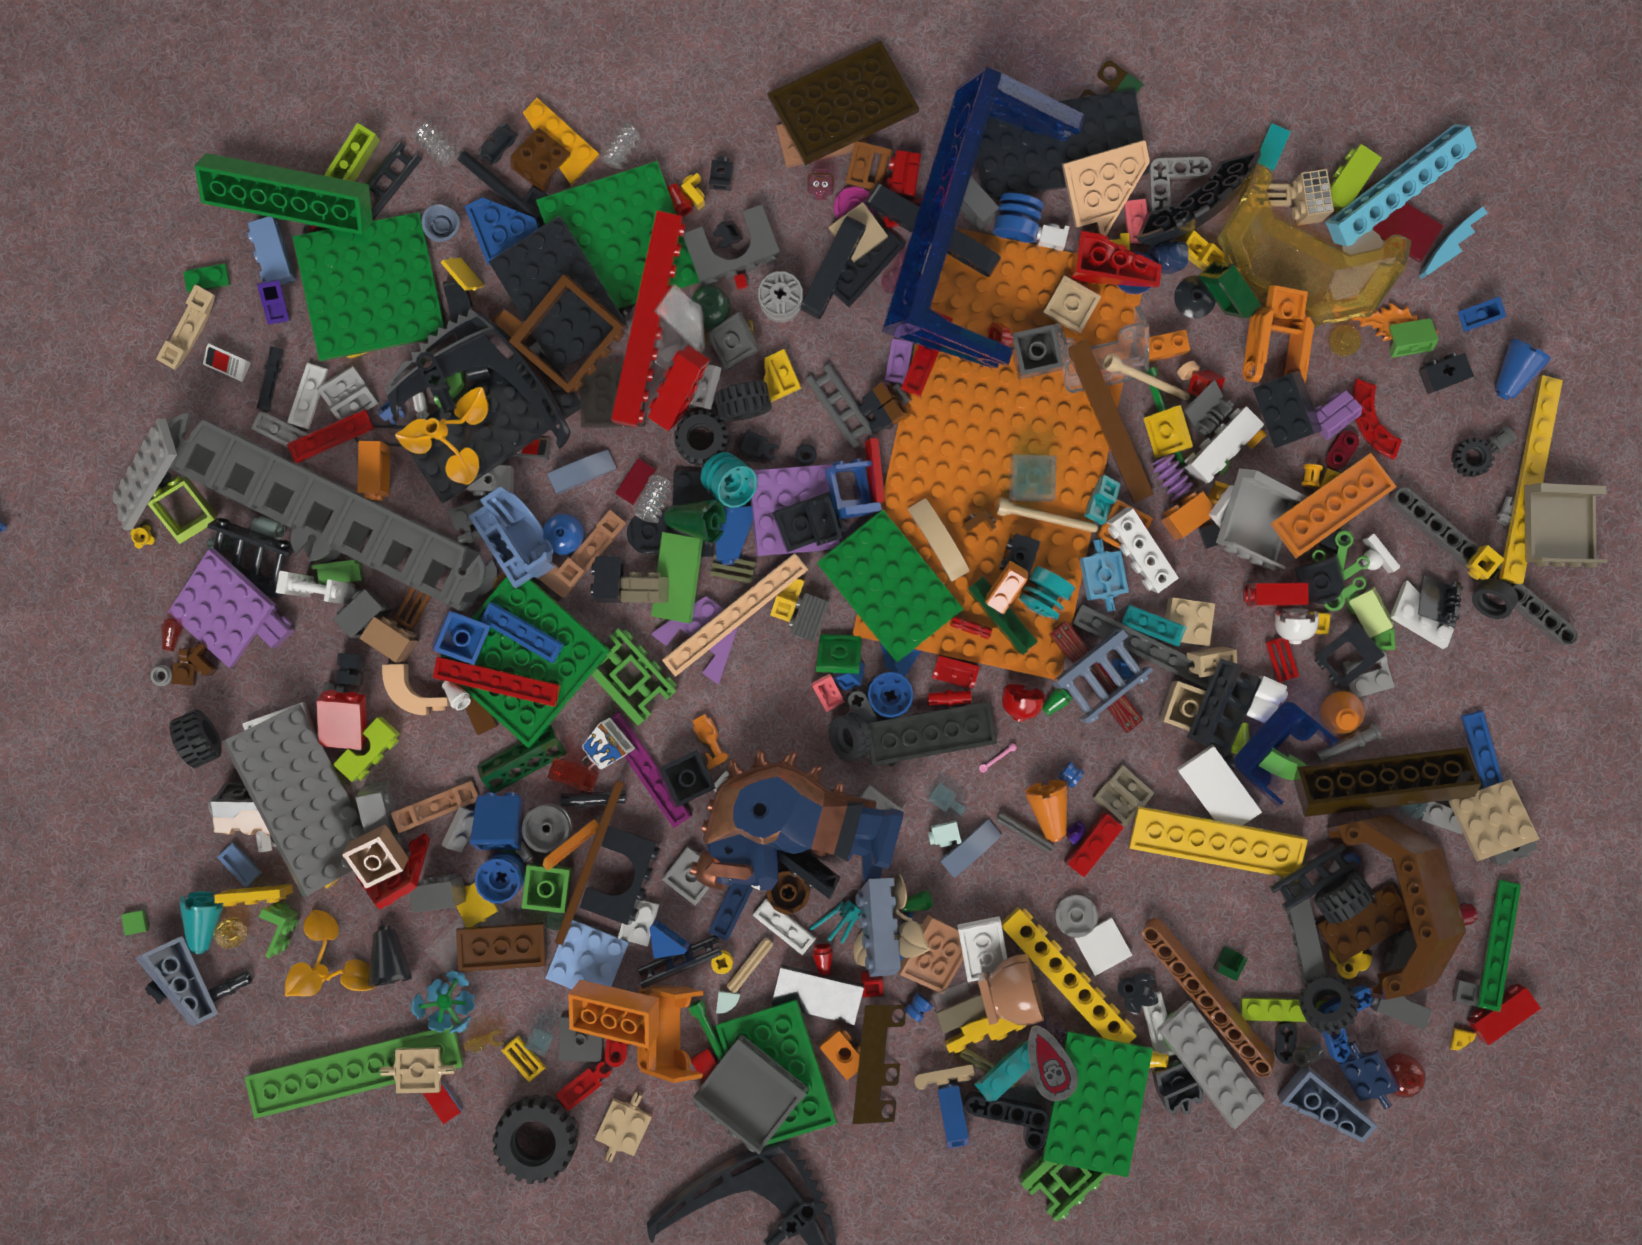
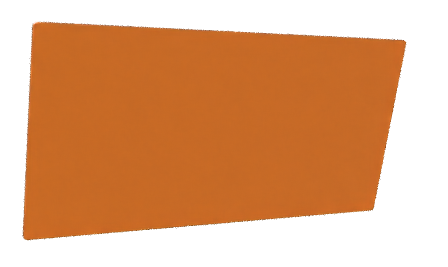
M954 227L1000 255L1001 260L992 275L986 277L936 248L912 361L933 311L953 318V321L921 397L909 394L912 400L905 408L909 412L910 417L898 422L884 487L885 501L881 503V509L886 512L961 605L963 610L956 616L961 617L962 620L967 619L981 624L982 627L992 628L990 638L985 639L980 637L981 635L979 634L974 635L962 631L961 628L951 627L950 620L915 648L916 650L1054 679L1062 673L1065 655L1049 636V633L1063 621H1067L1072 627L1082 580L1080 558L1087 556L1092 532L1012 513L1010 515L1006 514V516L998 515L997 507L1000 498L1009 499V502L1016 506L1094 523L1093 520L1084 515L1094 488L1100 477L1104 475L1109 446L1066 348L1087 339L1118 410L1125 373L1120 371L1110 372L1103 369V361L1109 353L1119 356L1122 363L1127 365L1142 293L1128 294L1117 285L1075 281L1101 296L1079 335L1043 315L1063 277L1070 278L1074 253ZM992 322L1002 323L1010 329L1011 333L1054 325L1063 368L1057 372L1018 380L1011 345L1007 349H998L989 344L987 336L990 324ZM925 498L942 521L970 570L952 582L927 539L907 510ZM983 510L986 513L990 512L996 520L994 524L996 528L992 531L989 530L984 521L968 533H965L961 527L965 524L963 519L973 512L975 515ZM1016 533L1041 541L1029 577L1035 567L1039 566L1062 577L1075 587L1068 601L1058 598L1057 601L1062 604L1064 609L1060 611L1053 608V610L1060 614L1058 620H1054L1031 611L1018 599L1020 593L1030 596V594L1023 590L1024 586L1033 588L1036 586L1028 578V581L1023 585L1012 603L1009 604V608L1038 641L1027 653L1021 656L966 591L982 576L993 586L1002 572L999 569L1002 557L1006 558L1009 551L1005 549L1009 537L1013 538ZM857 614L853 635L879 641Z

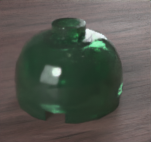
M712 285L703 286L696 290L691 297L689 304L690 314L703 328H715L730 317V298L719 287Z

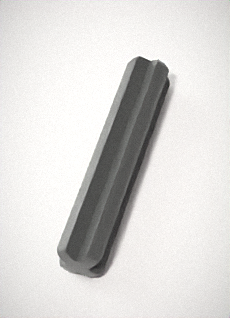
M1003 811L998 814L996 820L1044 851L1050 852L1054 843L1049 839H1046Z

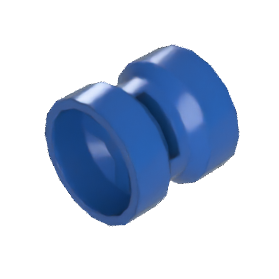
M916 992L912 1003L907 1004L904 1011L920 1023L924 1019V1013L930 1011L933 1004Z

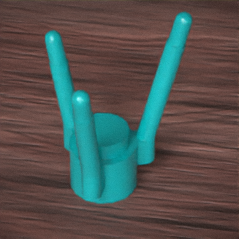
M849 900L846 903L841 902L835 909L810 926L809 929L811 931L841 910L839 915L842 917V920L827 940L831 941L847 921L849 925L840 940L843 944L854 923L859 918L860 909Z

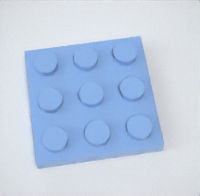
M573 919L563 946H558L545 979L573 989L579 980L611 987L629 941L618 939L615 935Z

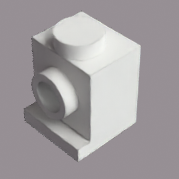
M1047 224L1039 227L1037 234L1038 246L1063 251L1069 226H1065L1064 229H1060L1056 224Z

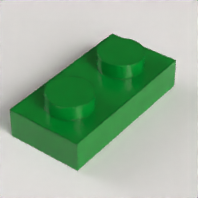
M226 264L183 271L186 291L188 293H191L195 284L205 290L231 286Z

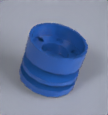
M1002 194L999 200L1001 205L998 206V212L1002 215L996 216L993 233L1001 238L1024 243L1035 242L1039 225L1034 221L1041 219L1042 214L1040 212H1042L1044 207L1043 202L1024 194Z
M894 672L882 673L870 684L868 691L869 703L873 710L881 717L889 719L900 717L908 711L912 704V686L901 674ZM893 690L897 698L889 702L885 693H890Z
M500 851L491 855L478 868L476 873L475 886L478 893L491 903H504L511 900L525 883L526 866L518 855L511 852L505 853ZM505 872L507 876L501 878L499 874Z

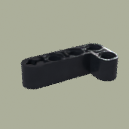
M970 1092L966 1095L965 1106L970 1115L1024 1126L1023 1139L1026 1146L1031 1150H1039L1043 1147L1049 1118L1042 1106L999 1097L996 1101H987L983 1094L979 1092ZM975 1100H978L979 1104H976L975 1108H972L971 1103H974ZM999 1104L1001 1109L998 1112H992L990 1110L991 1106ZM1014 1109H1022V1113L1019 1116L1011 1115ZM1035 1113L1043 1114L1042 1119L1039 1121L1033 1120L1032 1117ZM1030 1135H1039L1036 1141H1028Z

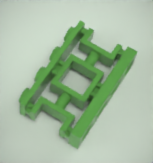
M618 628L609 636L616 645L601 663L602 665L610 659L617 666L609 674L614 682L612 683L599 667L592 676L639 726L652 714L645 705L659 693L666 700L669 699L677 691L674 688L677 684L670 676L665 678L660 672L662 670L661 666L655 660L651 662L646 657L648 652L640 644L636 646L631 641L634 637L626 629L622 631ZM619 637L639 657L638 660L631 654L623 661L616 654L623 646L618 639ZM632 661L645 677L633 688L629 689L617 674ZM648 668L668 688L667 691L662 686H659L653 692L648 689L644 684L652 677L647 671ZM639 690L646 698L638 705L643 711L642 714L622 694L623 691L628 696H631Z
M1041 1157L1019 1177V1181L1031 1195L1040 1188L1048 1196L1051 1202L1045 1209L1057 1222L1059 1219L1062 1220L1067 1217L1070 1209L1075 1204L1079 1205L1086 1198L1085 1195L1091 1189H1097L1102 1182L1101 1180L1106 1175L1110 1176L1112 1174L1098 1171L1091 1174L1088 1169L1080 1168L1083 1173L1070 1185H1067L1057 1174L1064 1165L1043 1161ZM1047 1171L1055 1179L1048 1187L1039 1179ZM1062 1186L1069 1196L1060 1203L1053 1194Z

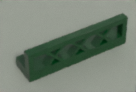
M982 576L966 591L1020 656L1024 655L1038 641L1009 607L1003 614L985 603L986 595L992 586Z
M550 725L531 748L519 742L477 765L481 781L491 793H497L561 758L567 752L558 740L555 729ZM555 745L559 749L553 754L547 753V750ZM533 757L539 758V761L534 764L528 763L529 759ZM513 768H521L520 772L516 774L509 773ZM495 778H502L501 782L494 786L490 783Z

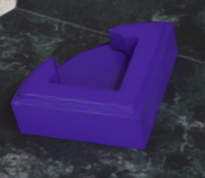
M1078 820L1067 828L1065 836L1073 845L1083 836L1085 826Z

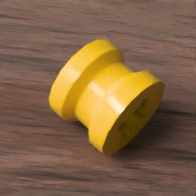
M721 950L722 955L712 959L711 967L718 974H726L732 968L733 957L728 951Z

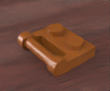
M859 141L855 142L845 184L872 190L876 183L882 185L888 158L891 157L892 150ZM874 154H880L874 183H870L868 179Z

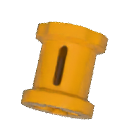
M1304 464V481L1301 482V486L1320 488L1319 477L1323 466Z

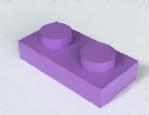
M892 339L885 382L903 384L909 369L913 342Z

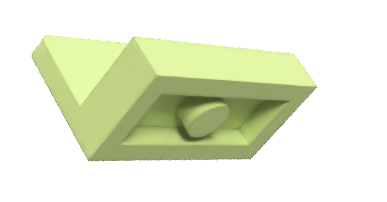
M1375 586L1350 600V605L1370 638L1393 628L1395 623L1390 618V614Z

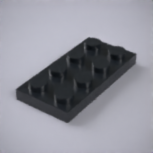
M674 471L672 506L715 500L716 497L703 487L701 472ZM671 528V533L691 536L689 534ZM703 540L701 557H713L714 543Z

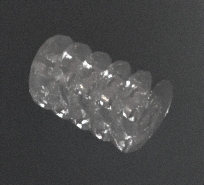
M432 120L423 123L417 129L414 140L420 143L423 149H426L427 154L431 155L432 159L437 161L440 167L444 168L452 165L462 151L458 149L454 152L456 148L455 143L448 146L450 143L449 137L442 140L445 133L443 131L437 133L439 127L437 125L431 127Z
M625 121L622 122L624 128L619 127L617 129L620 135L614 134V141L608 142L609 148L603 149L605 156L599 155V158L604 163L614 169L623 170L624 168L620 162L628 163L629 161L625 155L633 156L634 154L630 148L638 149L635 141L643 142L640 133Z
M651 475L648 483L645 485V490L642 492V497L639 498V504L635 507V515L644 521L658 523L659 519L656 516L662 515L660 509L666 507L664 502L669 500L667 495L672 493V490L668 487L671 486V482L662 476Z

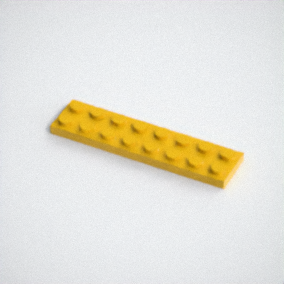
M1138 806L1129 848L1285 877L1301 867L1308 840L1303 836Z

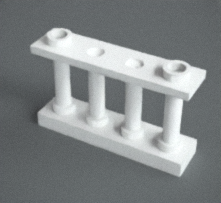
M284 571L279 572L276 593L310 597L313 593L325 594L324 601L348 605L353 601L352 596L357 592V589H355L356 584L328 579L327 585H321L313 581V576Z

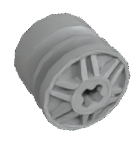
M776 271L767 275L762 280L758 288V299L762 313L768 319L780 323L793 320L800 313L803 303V289L794 275ZM780 291H783L784 296H782L781 299H778L776 294H779Z

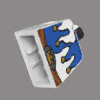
M609 717L595 728L582 747L587 755L582 761L587 768H592L596 764L599 769H603L632 752L635 747Z

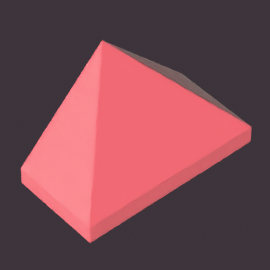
M830 674L811 683L826 712L845 703Z

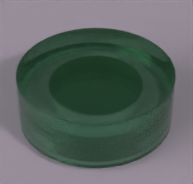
M548 912L545 917L546 925L552 930H559L565 913Z

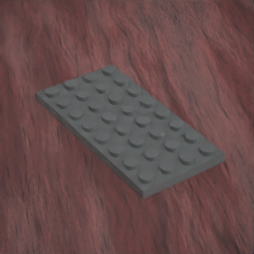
M301 704L222 741L302 896L307 897L351 872L353 869L342 854L349 841L364 835L362 822L323 747L319 744L318 737Z

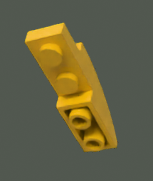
M984 1016L961 1026L963 1032L944 1042L949 1053L953 1051L958 1053L966 1048V1044L972 1041L977 1043L983 1040L986 1034L989 1035L992 1041L995 1039L999 1041L1007 1037L1008 1032L1014 1029L1019 1031L1027 1025H1017L1002 1018L998 1020V1023L989 1025L987 1016Z

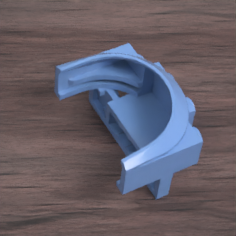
M499 487L480 499L484 506L471 514L469 518L514 588L519 587L532 577L538 579L555 568L552 563L553 548L550 541L544 540L542 526L528 507L515 494Z

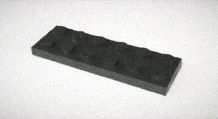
M990 702L867 723L872 737V747L869 753L871 766L997 744Z

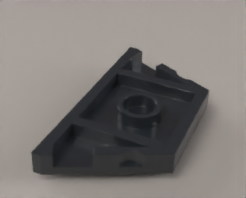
M777 850V860L788 867L792 874L805 880L804 883L807 886L815 888L825 897L831 899L841 878L838 874L810 853L792 854Z

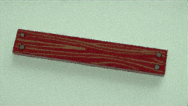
M1063 621L1049 633V636L1071 664H1074L1090 651L1067 621ZM1095 662L1090 666V671L1108 695L1118 688L1100 663ZM1081 676V677L1085 680V682L1088 684V686L1092 689V691L1095 693V695L1099 698V696L1096 694V692H1095L1094 689L1091 687V685L1088 683V681L1085 679V677H1084V676ZM1124 694L1106 708L1125 733H1129L1143 721V718Z

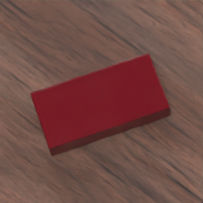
M638 458L615 494L634 506L657 470Z

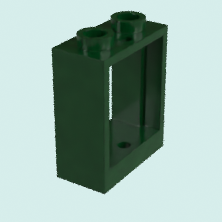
M1213 262L1198 275L1225 315L1243 319L1249 318L1261 305L1234 264Z

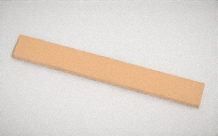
M794 553L662 661L676 677L808 571V568Z

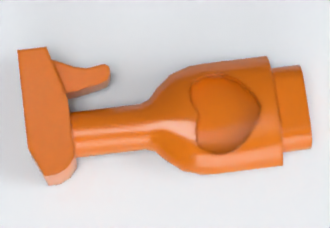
M704 714L693 720V729L702 743L708 744L715 755V758H712L709 753H705L708 759L706 766L710 770L726 761L729 755L723 753L717 743L718 730L711 717L708 718Z

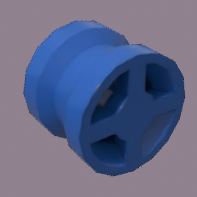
M1069 761L1060 772L1058 778L1067 781L1068 786L1073 788L1082 778L1084 770L1076 768L1074 763Z

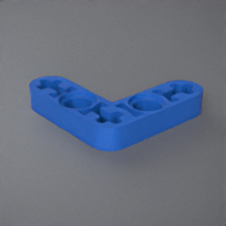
M1360 985L1352 989L1355 998H1357L1358 1012L1372 1005L1373 998L1367 986ZM1335 997L1321 1004L1318 1011L1324 1014L1335 1012L1341 1005V999ZM1340 1029L1341 1033L1333 1038L1327 1035L1326 1031H1323V1037L1330 1057L1338 1062L1347 1061L1351 1051L1347 1047L1349 1042L1345 1029Z

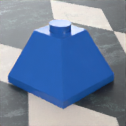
M449 610L440 623L432 641L433 651L474 665L490 625Z

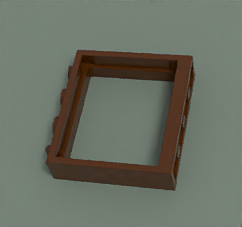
M562 275L509 342L566 392L571 393L573 391L577 392L584 385L585 382L582 380L587 374L591 376L598 368L597 362L601 358L605 359L612 351L611 345L615 341L618 343L622 339L627 326L571 277ZM568 288L614 327L569 382L524 344L526 339Z

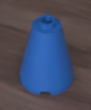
M1512 339L1495 386V390L1498 391L1496 395L1507 401L1509 398L1514 399L1549 363L1551 356L1540 349L1536 350L1530 347V344Z

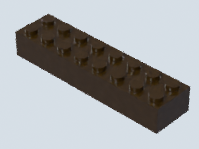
M1468 747L1297 767L1293 780L1304 817L1470 798L1476 796L1481 785Z

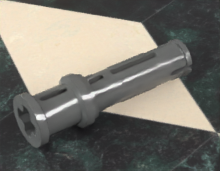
M1371 721L1369 725L1359 730L1355 729L1351 732V735L1315 753L1321 764L1357 746L1364 747L1365 743L1375 738L1380 739L1382 735L1375 722Z

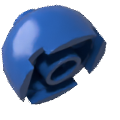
M559 513L550 517L544 524L543 538L550 541L553 553L573 554L584 541V527L575 516Z

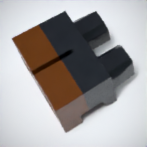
M889 382L879 383L863 397L865 401L858 407L864 417L869 416L871 413L874 414L875 419L868 423L874 433L884 429L891 430L895 424L910 417L909 412L901 400H898L900 398Z

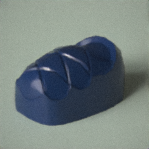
M1185 242L1160 243L1154 245L1145 253L1154 262L1162 265V274L1178 272L1184 269L1188 263V245Z

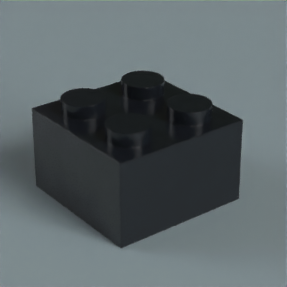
M698 750L656 769L673 808H677L716 789Z

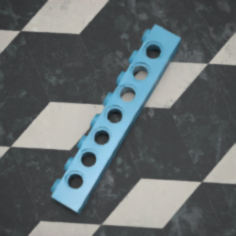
M1454 124L1327 220L1325 223L1334 243L1344 246L1354 244L1359 237L1370 232L1376 224L1387 219L1389 214L1404 206L1405 202L1410 198L1420 194L1423 188L1434 183L1444 172L1451 170L1456 163L1467 158L1477 148L1470 126Z

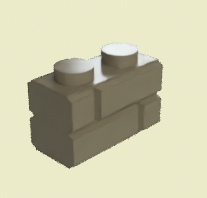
M629 572V576L621 577L622 602H668L669 579L668 577H661V573H648V577H642V572Z

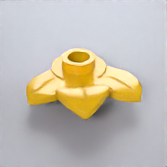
M1329 948L1330 959L1337 965V972L1344 979L1356 977L1359 971L1367 970L1371 965L1372 956L1363 954V951L1339 964ZM1346 964L1351 966L1352 970L1350 972L1345 970Z

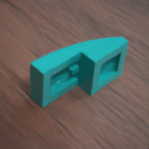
M1102 475L1090 497L1084 516L1100 525L1106 523L1110 505L1117 500L1120 483L1106 475Z

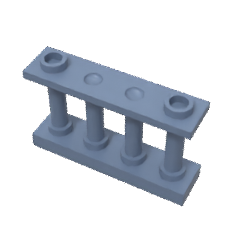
M1123 629L1115 630L1051 681L1055 688L1067 689L1085 713L1079 718L1082 723L1095 722L1100 717L1099 713L1137 683L1142 684L1148 680V675L1153 671L1151 667H1143L1141 669L1123 645V640L1128 635ZM1112 649L1118 651L1134 673L1126 682H1124L1107 659L1108 655L1106 653ZM1095 662L1103 666L1118 687L1109 695L1090 671V666ZM1079 675L1085 677L1102 700L1093 708H1091L1074 685V679Z

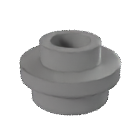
M165 665L154 667L151 671L152 682L157 686L168 685L172 681V670ZM161 672L165 673V678L163 680L159 677V674Z

